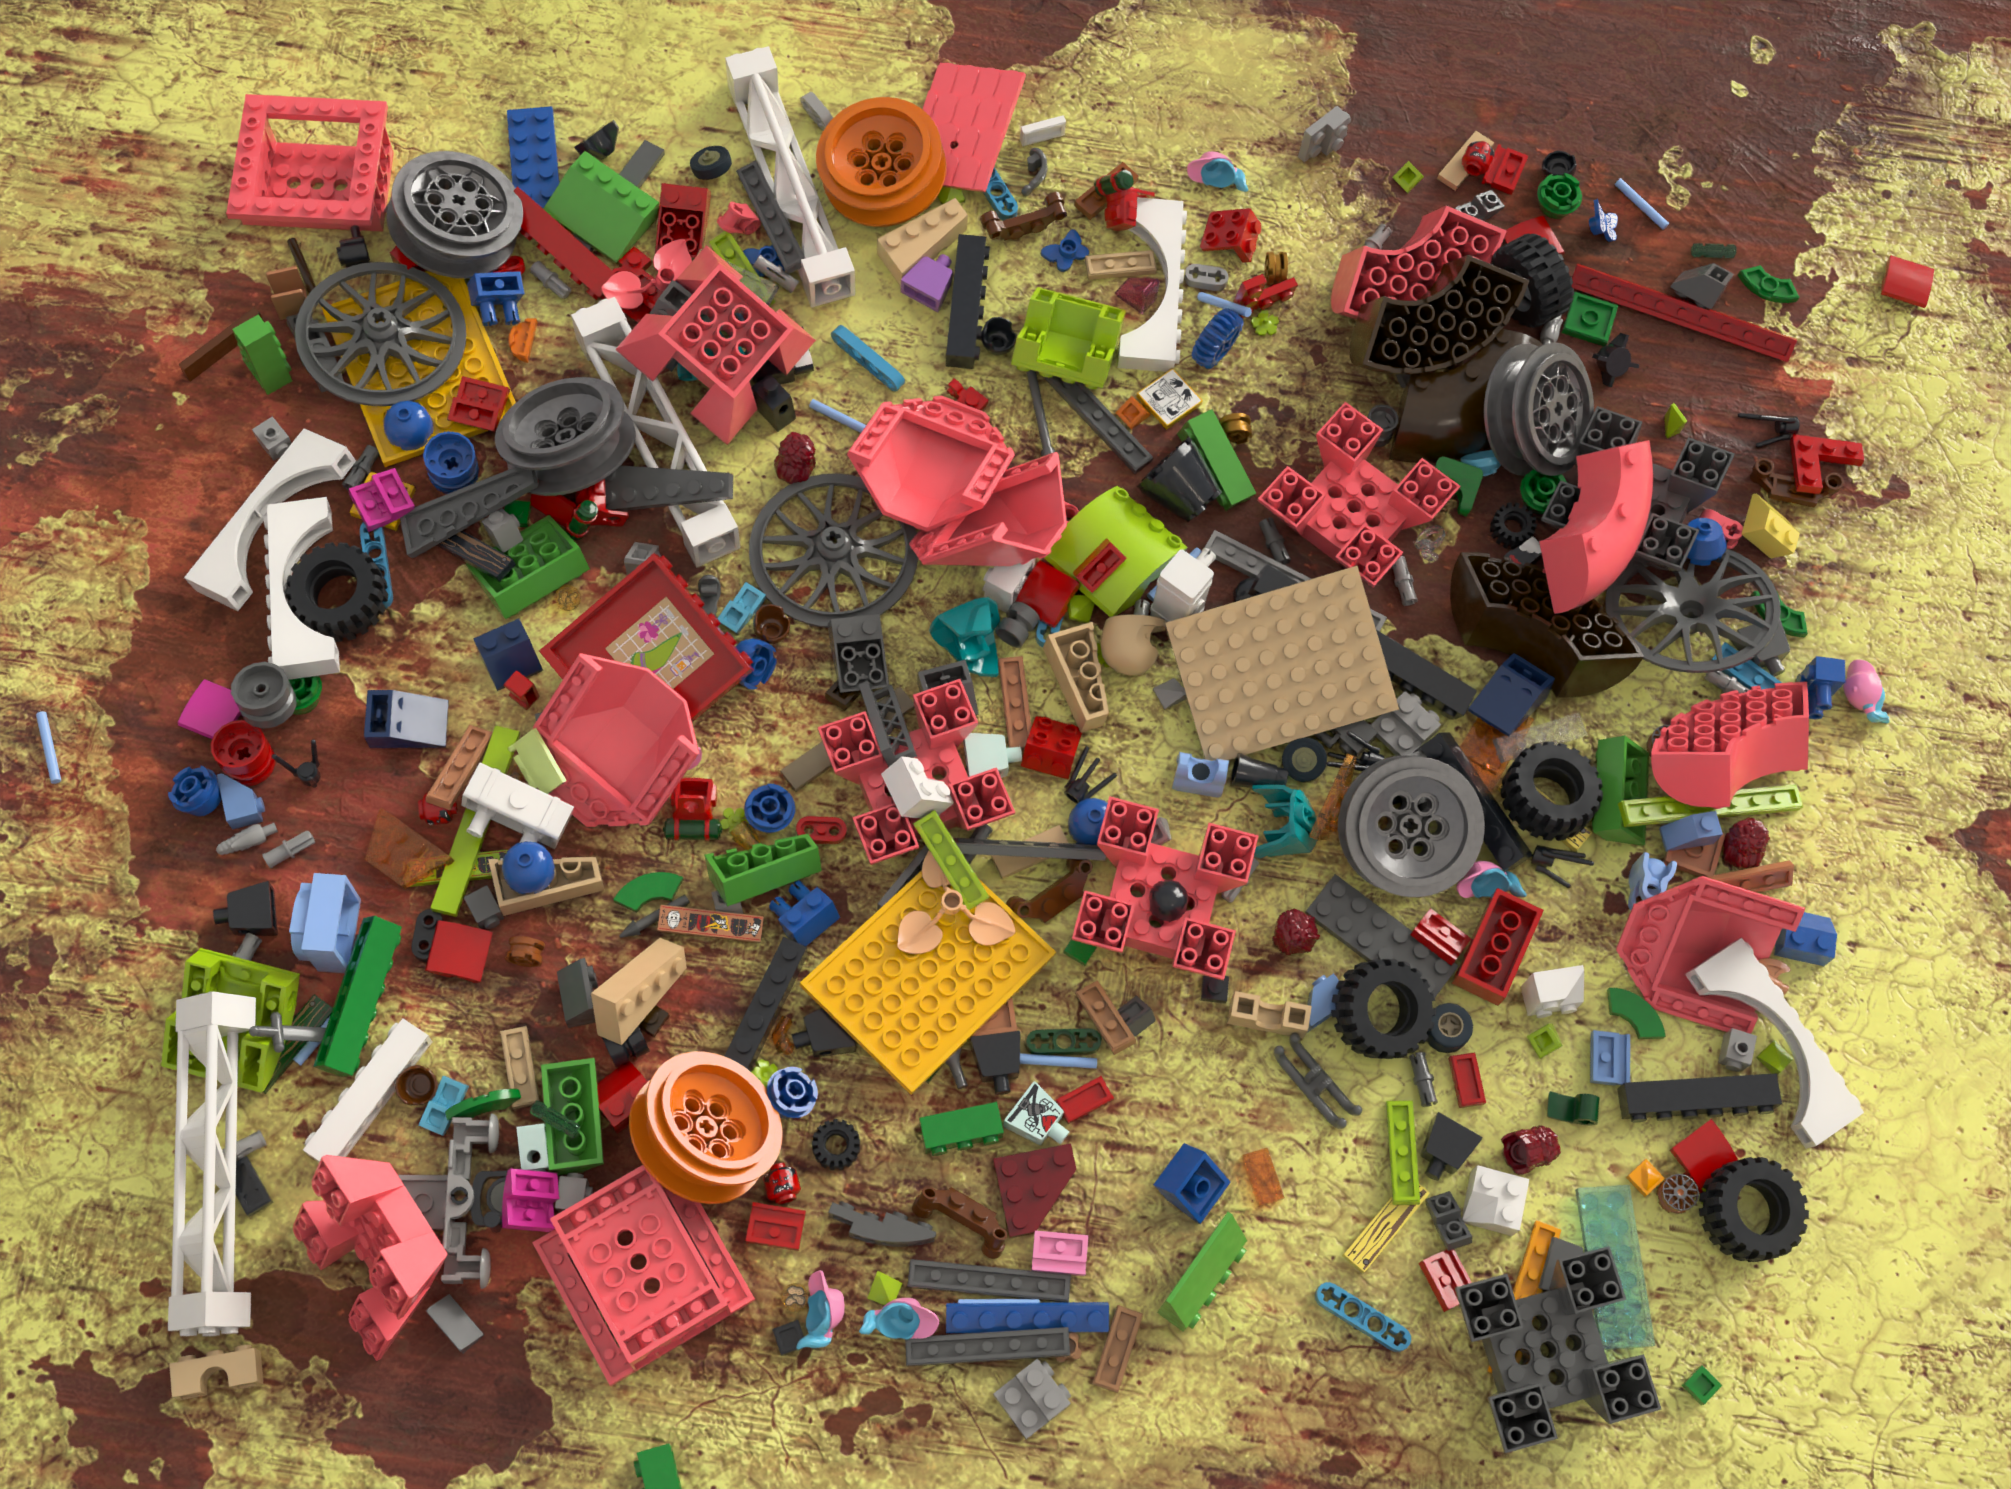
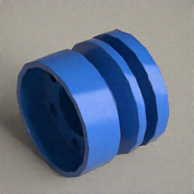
M448 431L439 433L429 440L425 446L423 458L430 482L437 490L449 494L476 483L479 467L473 444L467 437L457 432Z

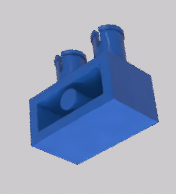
M474 273L467 286L471 306H480L482 325L488 326L489 323V326H493L498 323L494 305L503 306L506 325H510L511 321L512 325L519 324L521 321L517 303L525 294L521 273Z
M1816 656L1798 674L1796 682H1807L1809 719H1821L1823 717V710H1830L1832 708V696L1845 683V660Z
M798 880L794 883L799 888L797 889L792 884L789 888V893L799 902L791 908L782 897H776L775 900L779 905L772 900L769 909L780 917L778 921L785 935L790 940L807 946L835 923L840 916L833 901L818 887L810 891Z

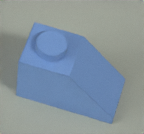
M222 773L217 774L225 817L230 827L237 829L263 822L262 812H265V806L262 798H258L252 789Z
M1716 811L1693 814L1659 828L1666 852L1711 845L1723 835Z
M1334 973L1327 978L1323 975L1312 983L1314 987L1309 993L1308 1005L1312 1006L1308 1032L1331 1017V1010H1336L1335 1003H1332L1333 994H1338L1339 990L1336 989V985L1339 980Z

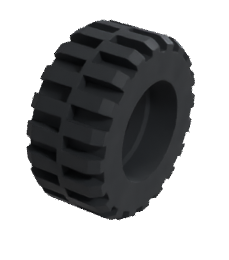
M1524 234L1498 248L1490 263L1530 280L1518 308H1515L1511 317L1514 320H1518L1519 324L1533 328L1540 327L1565 313L1573 301L1572 296L1574 294L1572 277L1569 275L1568 266L1563 261L1564 258L1556 251L1557 248L1553 244H1549V240L1537 234Z
M332 542L326 543L324 548L319 546L312 548L313 552L309 555L303 554L300 557L302 561L299 564L295 563L291 568L293 575H289L286 581L290 588H286L285 593L286 598L289 600L287 603L289 608L304 625L315 632L334 638L335 642H342L344 637L352 640L356 639V634L358 633L364 635L368 632L367 628L371 624L375 626L379 622L378 615H383L386 609L382 602L388 601V593L385 590L388 586L382 572L366 552L363 553L361 548L355 545L350 547L348 543L340 542L338 546H335ZM339 576L357 578L355 593L344 605L332 609L318 607L319 593L328 581Z
M1544 742L1543 745L1536 743L1531 745L1530 748H1525L1516 757L1503 777L1501 797L1505 798L1502 804L1505 810H1509V818L1513 822L1516 821L1522 831L1527 830L1531 832V836L1535 838L1542 836L1543 840L1552 841L1554 838L1557 841L1566 840L1567 837L1572 838L1580 830H1583L1600 808V802L1603 799V792L1601 790L1603 787L1602 780L1597 778L1599 773L1595 766L1592 767L1589 764L1591 761L1586 756L1582 757L1579 754V750L1575 748L1569 749L1566 744L1562 743L1554 745V742ZM1533 778H1547L1558 783L1567 793L1570 805H1557L1544 799L1537 791Z
M1396 959L1368 960V962H1361L1355 965L1354 969L1348 970L1343 975L1346 980L1337 983L1336 989L1339 990L1338 994H1333L1332 1003H1335L1336 1010H1331L1332 1018L1337 1019L1334 1027L1336 1032L1343 1033L1341 1040L1345 1045H1352L1351 1050L1357 1054L1378 1059L1402 1058L1407 1056L1408 1053L1417 1051L1419 1049L1418 1044H1424L1429 1038L1426 1033L1427 1031H1432L1435 1024L1431 1022L1432 1016H1436V1008L1432 1007V1001H1435L1434 993H1429L1428 988L1430 984L1427 979L1420 978L1422 973L1417 968H1411L1410 964L1404 961L1397 962ZM1381 984L1388 986L1395 993L1399 1003L1398 1020L1395 1026L1386 1034L1376 1030L1368 1016L1370 995Z
M1749 1157L1724 1164L1721 1168L1711 1173L1712 1178L1706 1179L1703 1185L1706 1192L1700 1193L1699 1202L1703 1203V1208H1699V1216L1704 1217L1705 1223L1702 1226L1705 1232H1710L1711 1237H1709V1240L1713 1245L1719 1244L1721 1246L1720 1251L1725 1255L1733 1254L1732 1257L1735 1260H1747L1748 1262L1779 1258V1256L1791 1252L1792 1247L1798 1246L1802 1240L1799 1235L1805 1234L1808 1227L1807 1224H1804V1220L1809 1219V1210H1805V1203H1808L1806 1195L1802 1196L1800 1189L1803 1188L1799 1180L1794 1181L1792 1179L1794 1175L1789 1169L1782 1170V1165L1774 1160L1768 1162L1767 1158ZM1745 1185L1758 1190L1765 1198L1769 1207V1223L1761 1235L1747 1228L1738 1213V1196Z

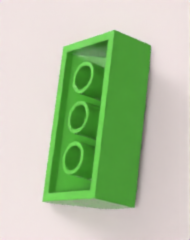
M1625 735L1598 740L1596 759L1599 774L1597 778L1602 780L1603 787L1601 790L1603 792V799L1600 802L1599 810L1592 820L1593 832L1606 841L1640 846L1645 845L1646 825L1624 827L1618 803L1623 800L1647 798L1649 752Z
M595 1058L541 1065L549 1171L560 1176L567 1175L568 1173H581L604 1164Z

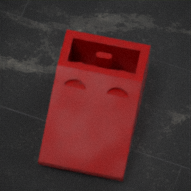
M661 184L655 253L664 245L680 239H685L691 258H696L703 250L711 191L708 188Z

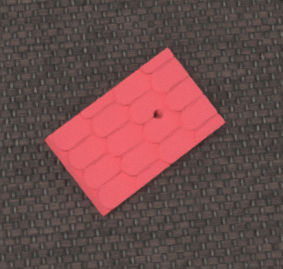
M940 63L938 65L922 110L931 117L938 128L945 153L947 169L942 187L986 192L1026 77L1024 72L953 63Z

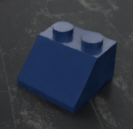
M519 618L473 638L497 691L505 688L504 683L515 671L520 672L526 678L543 671L532 643Z

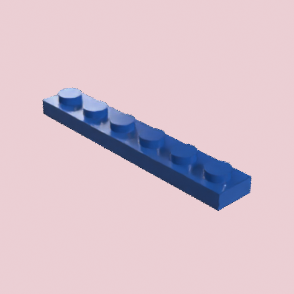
M1108 1302L946 1303V1333H986L1068 1327L1069 1332H1109Z

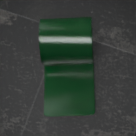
M1550 1091L1548 1095L1547 1117L1580 1125H1597L1600 1097L1592 1094H1577L1575 1097Z

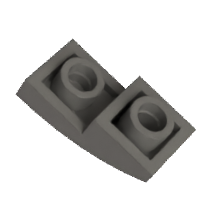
M1489 190L1476 195L1472 202L1458 206L1455 209L1485 221L1503 210L1505 206L1493 190Z
M1450 1191L1425 1199L1433 1223L1447 1251L1472 1243V1235L1462 1220L1461 1209Z

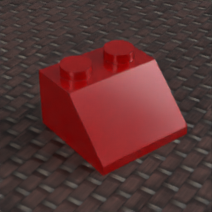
M630 1061L621 1065L597 1083L599 1111L617 1134L629 1125L632 1103L637 1093L647 1083L644 1076Z

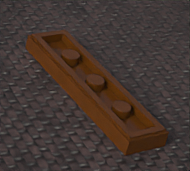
M255 307L179 363L184 376L191 382L237 347L238 342L232 329L256 315H259L263 320L260 312Z

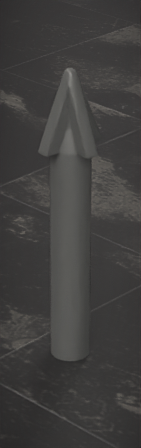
M683 895L667 905L684 907L690 902L686 895ZM660 909L636 922L632 920L619 937L640 935L641 930L659 921Z

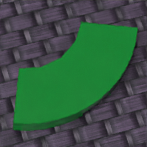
M1761 265L1740 270L1738 273L1742 283L1751 292L1763 299L1777 303L1797 302L1800 298L1791 279L1775 278L1766 273Z
M1753 591L1751 597L1761 595L1758 591ZM1779 597L1780 620L1785 634L1795 637H1806L1808 632L1804 612L1789 608ZM1764 603L1754 605L1757 612L1765 620Z
M666 872L645 874L631 880L621 888L613 901L637 913L643 905L652 900L663 899L672 902L684 879L682 876Z
M1607 989L1610 1015L1620 1016L1627 1020L1635 1029L1638 1039H1664L1666 1037L1660 1017L1647 1001L1637 994L1624 989Z
M502 1089L488 1092V1094L474 1099L471 1097L448 1108L445 1111L447 1120H452V1117L474 1118L486 1112L505 1110L521 1098L519 1089Z

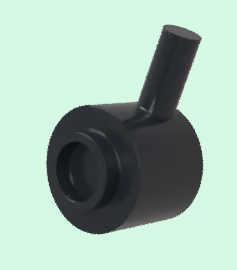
M354 225L350 228L352 238L340 240V247H336L341 266L346 265V268L358 264L371 263L360 228Z

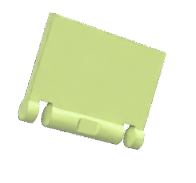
M537 728L532 729L508 747L510 752L517 750L518 755L513 758L529 786L536 789L539 788L540 791L549 794L566 782L564 775Z

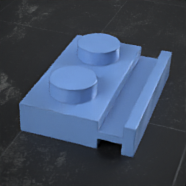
M1593 1030L1590 1039V1083L1616 1086L1630 1082V1034L1622 1035L1614 1032Z

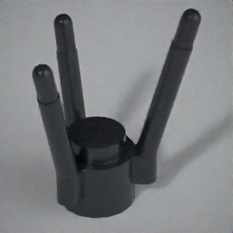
M1738 413L1740 418L1775 422V431L1781 435L1757 443V448L1782 440H1790L1791 435H1796L1799 431L1800 423L1797 416L1778 417Z
M1347 731L1346 734L1369 751H1364L1360 759L1328 752L1327 755L1329 757L1359 765L1330 761L1326 765L1335 768L1364 771L1372 764L1383 760L1384 755L1379 754L1380 748L1370 745L1357 735Z
M311 740L312 761L304 762L298 768H294L276 754L272 755V758L290 771L293 776L299 777L304 785L312 786L313 788L317 787L321 775L317 769L320 763L318 761L316 740Z
M1088 746L1084 748L1070 780L1064 786L1066 789L1064 794L1076 804L1091 798L1117 777V774L1113 773L1092 790L1088 791L1090 786L1086 783V780L1100 762V759L1096 758L1082 778H1077L1089 751Z
M1540 845L1536 846L1531 860V864L1537 865L1535 871L1544 873L1566 888H1570L1571 885L1546 869L1547 866L1552 867L1555 858L1593 866L1594 862L1583 859L1586 857L1584 853L1553 849Z

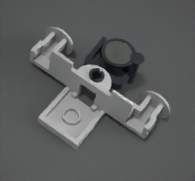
M492 1113L490 1120L452 1117L454 1133L453 1140H450L448 1175H398L432 1230L443 1231L442 1246L448 1254L444 1263V1275H441V1281L444 1284H463V1279H480V1287L483 1289L488 1285L490 1279L491 1259L488 1249L483 1248L481 1256L465 1255L467 1223L455 1222V1219L461 1218L468 1211H471L472 1220L477 1227H490L493 1233L501 1231L502 1202L507 1171H481L475 1176L473 1187L468 1182L470 1181L472 1144H489V1153L495 1152L498 1146L499 1121L497 1115ZM489 1179H498L488 1189L486 1199L491 1211L483 1217L481 1198L484 1185ZM459 1195L466 1196L461 1201H457Z

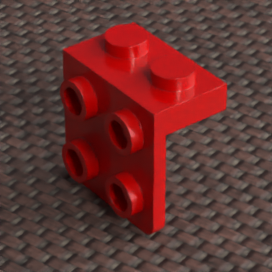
M1251 208L1213 211L1209 214L1200 248L1203 251L1234 249L1242 263L1251 262L1253 253L1256 250L1257 238L1261 232V222L1257 219Z
M1036 716L1025 745L1021 767L1068 780L1082 732L1073 724L1055 721L1049 717Z

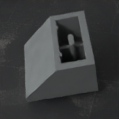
M1712 263L1683 271L1672 283L1671 288L1679 296L1695 300V304L1699 307L1712 309L1722 296L1734 274Z
M966 660L918 672L917 685L920 692L961 679L975 716L979 715L973 682Z
M582 958L557 971L564 1017L568 1028L596 1023L591 993L595 988H598L596 973H594L593 965L588 966L586 959Z

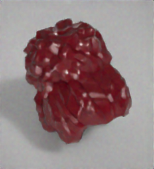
M791 432L780 442L779 452L774 460L777 477L789 484L807 481L816 467V458L814 457L816 449L810 437Z
M1749 817L1733 824L1729 828V832L1726 833L1723 842V860L1738 870L1760 866L1770 840L1768 829L1765 828L1761 821Z
M1295 908L1281 913L1276 921L1274 936L1272 937V941L1277 945L1279 951L1288 956L1296 953L1311 952L1314 944L1320 939L1315 924V917Z
M1542 1125L1533 1126L1531 1129L1514 1131L1501 1138L1504 1146L1502 1154L1506 1164L1517 1175L1527 1174L1535 1167L1549 1166L1561 1154L1558 1135L1551 1128Z

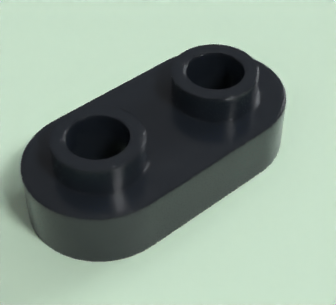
M431 909L424 910L418 915L411 946L415 957L423 962L428 960L437 921H444L440 913L434 912ZM429 918H433V919H434V921H433L432 924H430V925H426V924H425V921H426L427 919H429ZM423 943H428L429 946L427 949H420V946Z

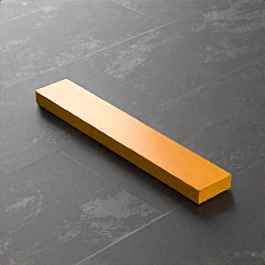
M1537 1220L1534 1222L1513 1288L1515 1300L1542 1293V1289L1538 1287L1552 1237H1560L1561 1229ZM1517 1350L1515 1360L1519 1364L1522 1352ZM1489 1365L1487 1372L1492 1373V1368Z

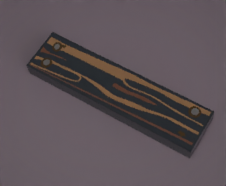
M460 531L436 545L499 582L516 565L512 558L464 531Z

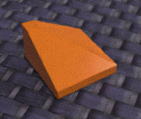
M1133 396L1116 411L1118 417L1131 430L1151 415Z

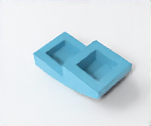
M745 582L734 600L728 602L717 619L721 624L738 634L763 604L766 594Z
M442 1076L436 1095L432 1100H429L418 1126L444 1136L452 1120H447L445 1111L463 1101L469 1086L447 1076Z

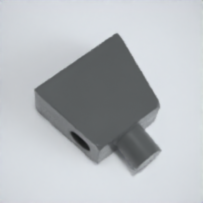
M1779 620L1778 628L1771 642L1763 651L1750 659L1761 668L1766 666L1769 673L1774 677L1785 671L1781 660L1790 652L1781 620ZM1752 624L1738 629L1736 632L1753 642L1762 628ZM1731 640L1738 651L1745 648V646Z

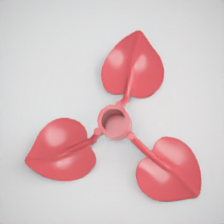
M685 239L672 241L655 253L653 266L658 273L655 279H651L646 286L640 288V279L635 274L622 271L615 273L602 285L601 290L607 299L615 297L622 309L629 310L635 309L642 304L643 296L641 292L647 291L653 285L659 290L664 291L671 281H675L692 262Z

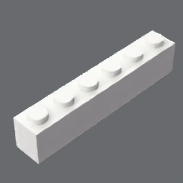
M403 1018L399 1024L395 1023L388 1032L389 1037L383 1045L380 1044L374 1049L371 1055L372 1059L368 1065L361 1067L356 1073L355 1082L352 1086L346 1088L338 1098L339 1103L336 1107L324 1115L321 1121L322 1125L317 1132H312L308 1136L303 1151L317 1162H320L321 1157L325 1155L346 1157L395 1093V1083L398 1075L406 1068L416 1065L433 1041L429 1035Z

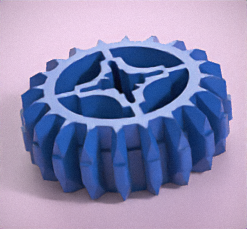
M1224 308L1217 315H1214L1212 320L1204 327L1202 333L1199 334V338L1193 346L1191 356L1196 363L1206 369H1211L1214 365H1217L1240 336L1239 333L1242 331L1244 323L1243 318L1229 308Z

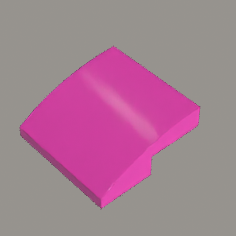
M395 468L372 475V481L349 488V495L368 532L383 527L415 509V505Z
M204 679L185 706L178 720V726L213 739L214 734L221 726L231 721H236L240 717L241 712L231 695L230 689Z
M509 1169L503 1192L502 1228L542 1232L554 1230L555 1227L550 1218L554 1216L553 1202L559 1200L557 1173Z

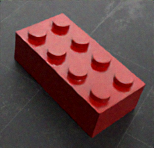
M1497 888L1489 898L1451 984L1499 1006L1508 994L1544 910Z

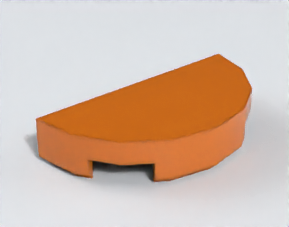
M527 318L525 322L513 326L508 337L509 347L513 355L527 363L529 362L538 323L537 318Z

